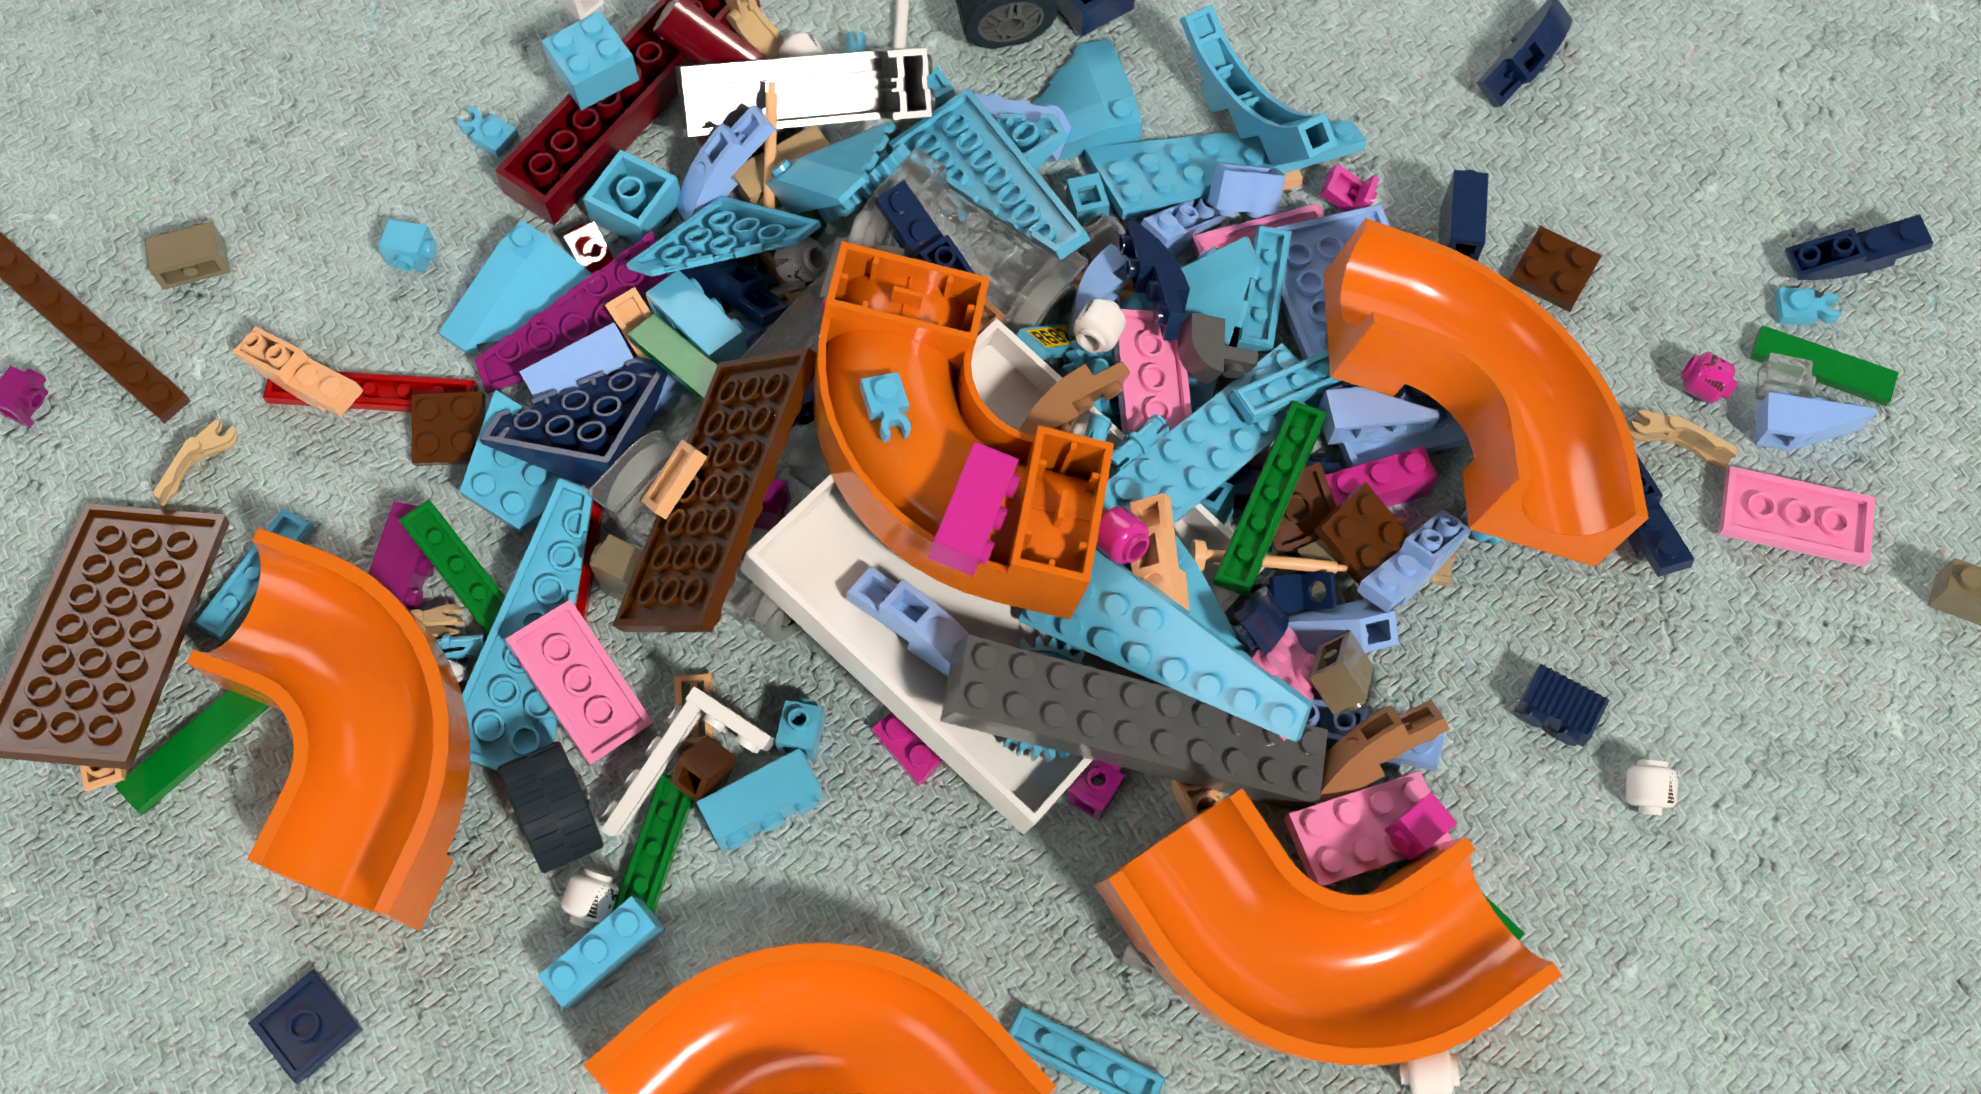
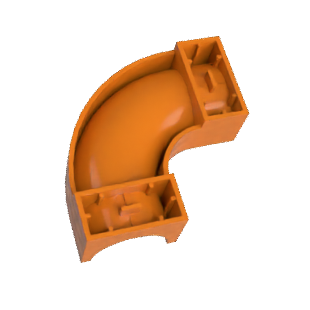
M1365 218L1323 273L1330 377L1392 397L1406 384L1435 399L1457 420L1465 432L1473 451L1474 460L1462 471L1469 529L1596 567L1649 518L1633 439L1625 417L1601 373L1581 346L1560 323L1525 292L1500 274L1452 248Z
M841 241L825 303L813 377L812 405L815 429L823 457L833 480L845 500L864 525L886 547L911 566L933 579L964 593L993 602L1070 620L1090 583L1114 443L1038 425L1035 435L1032 436L1007 425L985 405L974 384L971 361L990 277ZM899 372L909 403L908 413L903 415L909 419L911 430L909 437L904 439L899 428L890 427V440L884 443L879 435L882 420L881 418L869 419L859 388L860 381L864 378ZM977 442L1019 459L1014 474L1021 476L1013 498L1005 496L1001 504L1008 511L1000 531L992 529L988 540L995 542L986 565L979 562L972 576L929 559L928 556L973 444Z
M258 528L252 542L259 552L260 579L255 599L245 620L235 634L223 645L209 652H200L193 649L186 662L225 690L233 691L281 710L287 718L291 729L293 760L289 776L247 860L285 879L420 932L454 861L447 853L459 826L467 794L470 772V733L467 711L457 678L448 658L434 636L395 595L374 577L352 563L328 552Z
M1243 788L1221 798L1094 884L1138 952L1145 954L1161 977L1184 1001L1208 1020L1236 1037L1266 1050L1298 1059L1342 1065H1386L1413 1061L1438 1054L1478 1036L1562 977V974L1553 962L1540 958L1526 948L1508 930L1491 908L1473 874L1470 859L1471 854L1476 849L1467 836L1435 844L1375 886L1376 889L1364 895L1342 894L1320 886L1295 866Z
M800 943L765 948L731 958L710 967L669 991L583 1064L586 1070L608 1094H1055L1056 1085L1002 1025L975 999L952 982L922 965L899 956L862 946L835 943Z

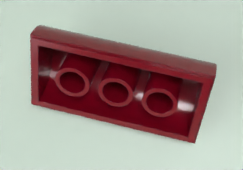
M690 0L670 1L653 28V32L699 65L769 59Z

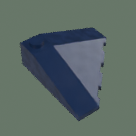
M636 357L625 362L627 368L625 371L608 377L602 371L579 380L580 388L566 395L560 396L558 391L554 390L532 399L533 407L519 414L512 415L510 409L497 413L481 436L480 441L485 446L586 487L611 491L621 472L640 452L668 372L651 359Z

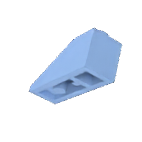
M1333 387L1325 391L1318 406L1319 410L1327 412L1323 424L1327 445L1430 434L1439 419V413L1436 410L1363 387Z

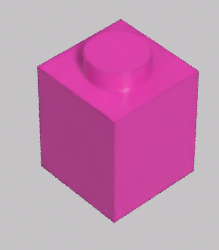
M1431 792L1411 806L1384 830L1390 836L1393 846L1399 852L1405 854L1409 860H1412L1429 849L1453 828L1457 821Z

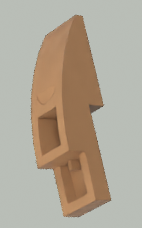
M1123 361L1094 376L1086 364L1082 365L1054 384L1040 398L1028 414L1019 431L1034 436L1038 425L1073 433L1072 427L1078 417L1095 405V401L1104 397L1107 401L1124 390L1122 385L1131 372Z
M1430 699L1400 715H1397L1392 705L1372 715L1342 737L1325 754L1320 803L1370 786L1374 781L1385 776L1380 764L1396 759L1404 752L1424 742L1432 741L1438 735L1450 730L1445 718L1433 700Z

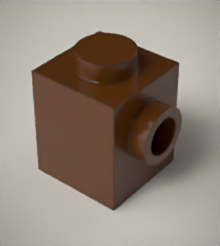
M707 735L697 744L691 743L684 748L678 758L670 783L697 802L716 792L728 782L737 757Z

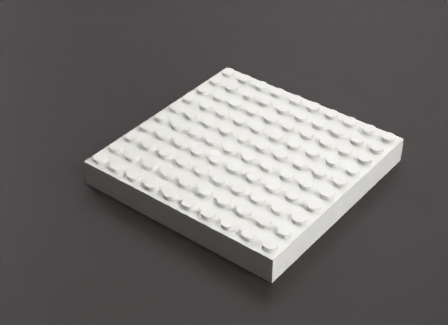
M998 319L977 336L971 361L975 387L989 410L1001 421L1019 431L1032 408L1062 377ZM1093 406L1078 417L1072 427L1073 434L1084 436L1090 415L1103 414ZM1112 423L1106 442L1114 443V450L1123 442L1125 434ZM1110 472L1108 475V480L1114 476ZM830 474L745 554L740 570L1024 835L1040 820L1091 763L1092 759L1072 754L1066 759H1062L1056 751L1055 758L1051 762L1046 761L1043 752L1040 753L1035 761H1031L1030 750L1025 749L1020 756L1016 755L1017 744L1014 742L1004 748L1002 745L1005 737L993 736L989 733L941 722L948 677L907 650L909 643L907 640L847 600V592L871 566L897 584L904 579L939 605L972 636L1017 648L1022 639H1025L1029 646L1032 647L1036 637H1040L1043 646L1047 647L1051 639L1055 637L1018 622L1022 608L964 593L933 579L911 566L886 547L864 525L849 506ZM1198 504L1174 524L1175 537L1177 536L1188 552L1193 539L1205 540L1207 549L1226 551L1233 536V533L1202 504ZM1205 562L1203 575L1225 613L1240 594L1213 585L1220 563ZM1056 639L1057 649L1062 650V646ZM1080 649V652H1084L1083 658L1080 661L1082 665L1094 663L1095 666L1093 668L1157 685L1161 684L1115 663L1103 661V658ZM1069 653L1073 657L1076 655L1075 653Z

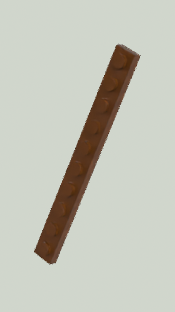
M0 232V279L139 403L165 424L191 401L184 392Z

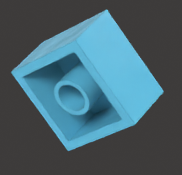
M600 10L541 40L550 67L581 110L639 81L633 55Z
M620 149L585 195L583 201L591 221H595L597 225L636 244L651 231L654 238L677 208L680 187L676 176Z

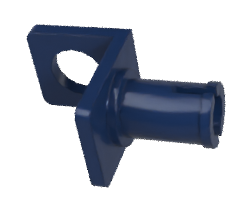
M1333 572L1270 576L1269 584H1255L1251 591L1254 593L1266 585L1284 612L1334 609L1337 606ZM1316 581H1321L1326 589L1325 598L1320 602L1312 595V586Z

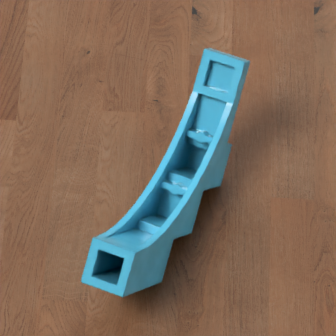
M1212 4L1179 19L1204 79L1199 82L1210 112L1229 109L1240 139L1259 135L1271 166L1310 159L1338 145L1326 113L1308 114L1294 110L1274 98L1254 79L1225 37Z

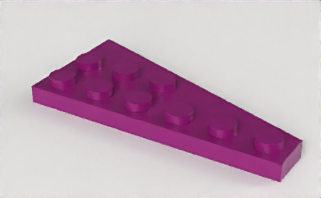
M651 231L642 237L641 241L630 249L624 250L616 259L601 270L595 271L562 295L546 310L536 314L517 331L507 335L474 359L486 393H493L496 390L499 391L525 382L520 373L523 369L614 323L615 321L605 304L634 287L652 313L645 293L668 277L667 273L652 277L628 270L626 263L656 242L653 232ZM617 326V328H618L619 332L621 333V335H622L624 341L626 342L628 348H631V346H630V344L628 343V341L626 340L625 336L623 335V333L621 332V330H620L619 327Z

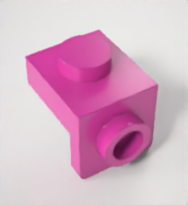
M1337 163L1330 168L1320 195L1344 212L1370 207L1377 196L1375 190L1379 178L1373 175L1367 180L1362 181Z

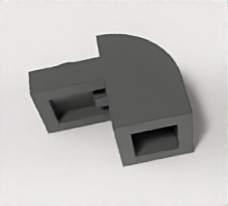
M1192 312L1181 323L1178 336V354L1184 368L1195 379L1211 384L1222 373L1226 378L1237 379L1243 377L1244 373H1248L1257 366L1258 351L1225 345L1224 318Z

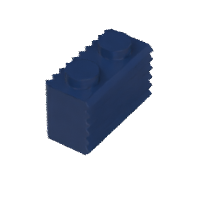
M1540 664L1531 677L1514 711L1522 714L1521 718L1527 724L1538 728L1544 726L1554 731L1556 737L1561 742L1570 746L1578 744L1584 747L1592 737L1610 700L1607 697H1602L1601 694L1595 693L1594 690H1589L1586 686L1574 682L1573 679H1568L1565 675L1555 672L1552 668H1547L1546 665Z

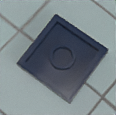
M312 969L248 1023L290 1079L297 1085L364 1030L315 969Z

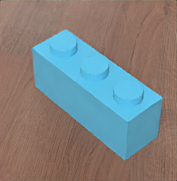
M678 270L645 293L652 313H655L717 365L719 362L739 359L748 352L744 338L747 332L743 325L736 318L729 319L725 315L722 305L715 298L709 299L704 294L701 285L693 277L688 279Z
M800 748L696 803L721 851H724L727 848L735 850L744 846L750 841V836L761 830L769 832L778 828L784 823V818L795 812L802 814L812 810L818 805V800L824 797L817 779Z
M631 896L539 974L538 977L561 1007L575 1008L666 929L642 899Z

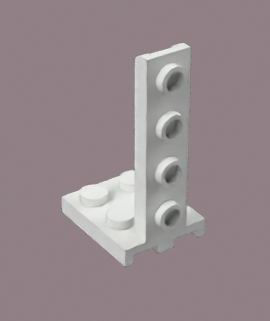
M694 686L686 697L687 702L685 705L678 704L668 717L666 723L671 726L663 738L656 736L647 748L645 755L649 759L642 769L635 768L625 781L623 787L627 791L618 803L614 800L604 812L601 820L606 823L600 831L608 836L623 834L704 712H706L703 718L705 722L721 732L727 733L730 728L738 733L735 741L753 753L758 754L760 749L770 752L775 745L776 738Z

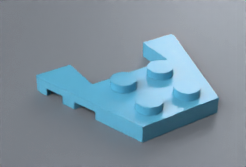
M496 390L489 404L459 492L467 500L517 532L522 533L541 519L559 478L584 488L586 486L481 443V436L497 413L510 409L512 415L524 411L523 406Z

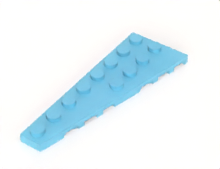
M967 88L933 111L932 116L923 118L888 142L891 148L903 142L912 153V157L908 160L909 164L1059 260H1062L1090 241L1084 228L970 88Z
M1352 120L1329 122L1338 145L1310 159L1271 166L1259 135L1240 139L1238 132L1085 148V160L1093 173L1099 172L1107 196L1122 220L1209 195L1216 163L1265 166L1276 168L1282 173H1287L1365 150L1366 139Z
M560 478L556 483L462 693L470 733V762L498 772L497 768L499 765L555 741L558 720L505 643V639L571 599L576 607L594 493L592 490Z
M1097 548L1095 549L1090 583L1070 620L1023 608L1018 621L1294 742L1301 739L1313 705L1311 700L1276 675L1272 676L1251 661L1252 657L1242 650H1236L1220 638V634L1211 627H1205L1190 616L1191 612L1147 580H1141L1122 566V564L1114 563Z

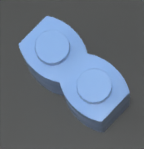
M1216 163L1208 203L1216 209V213L1224 216L1233 217L1236 216V212H1247V216L1259 219L1266 217V215L1277 214L1286 175L1272 167Z

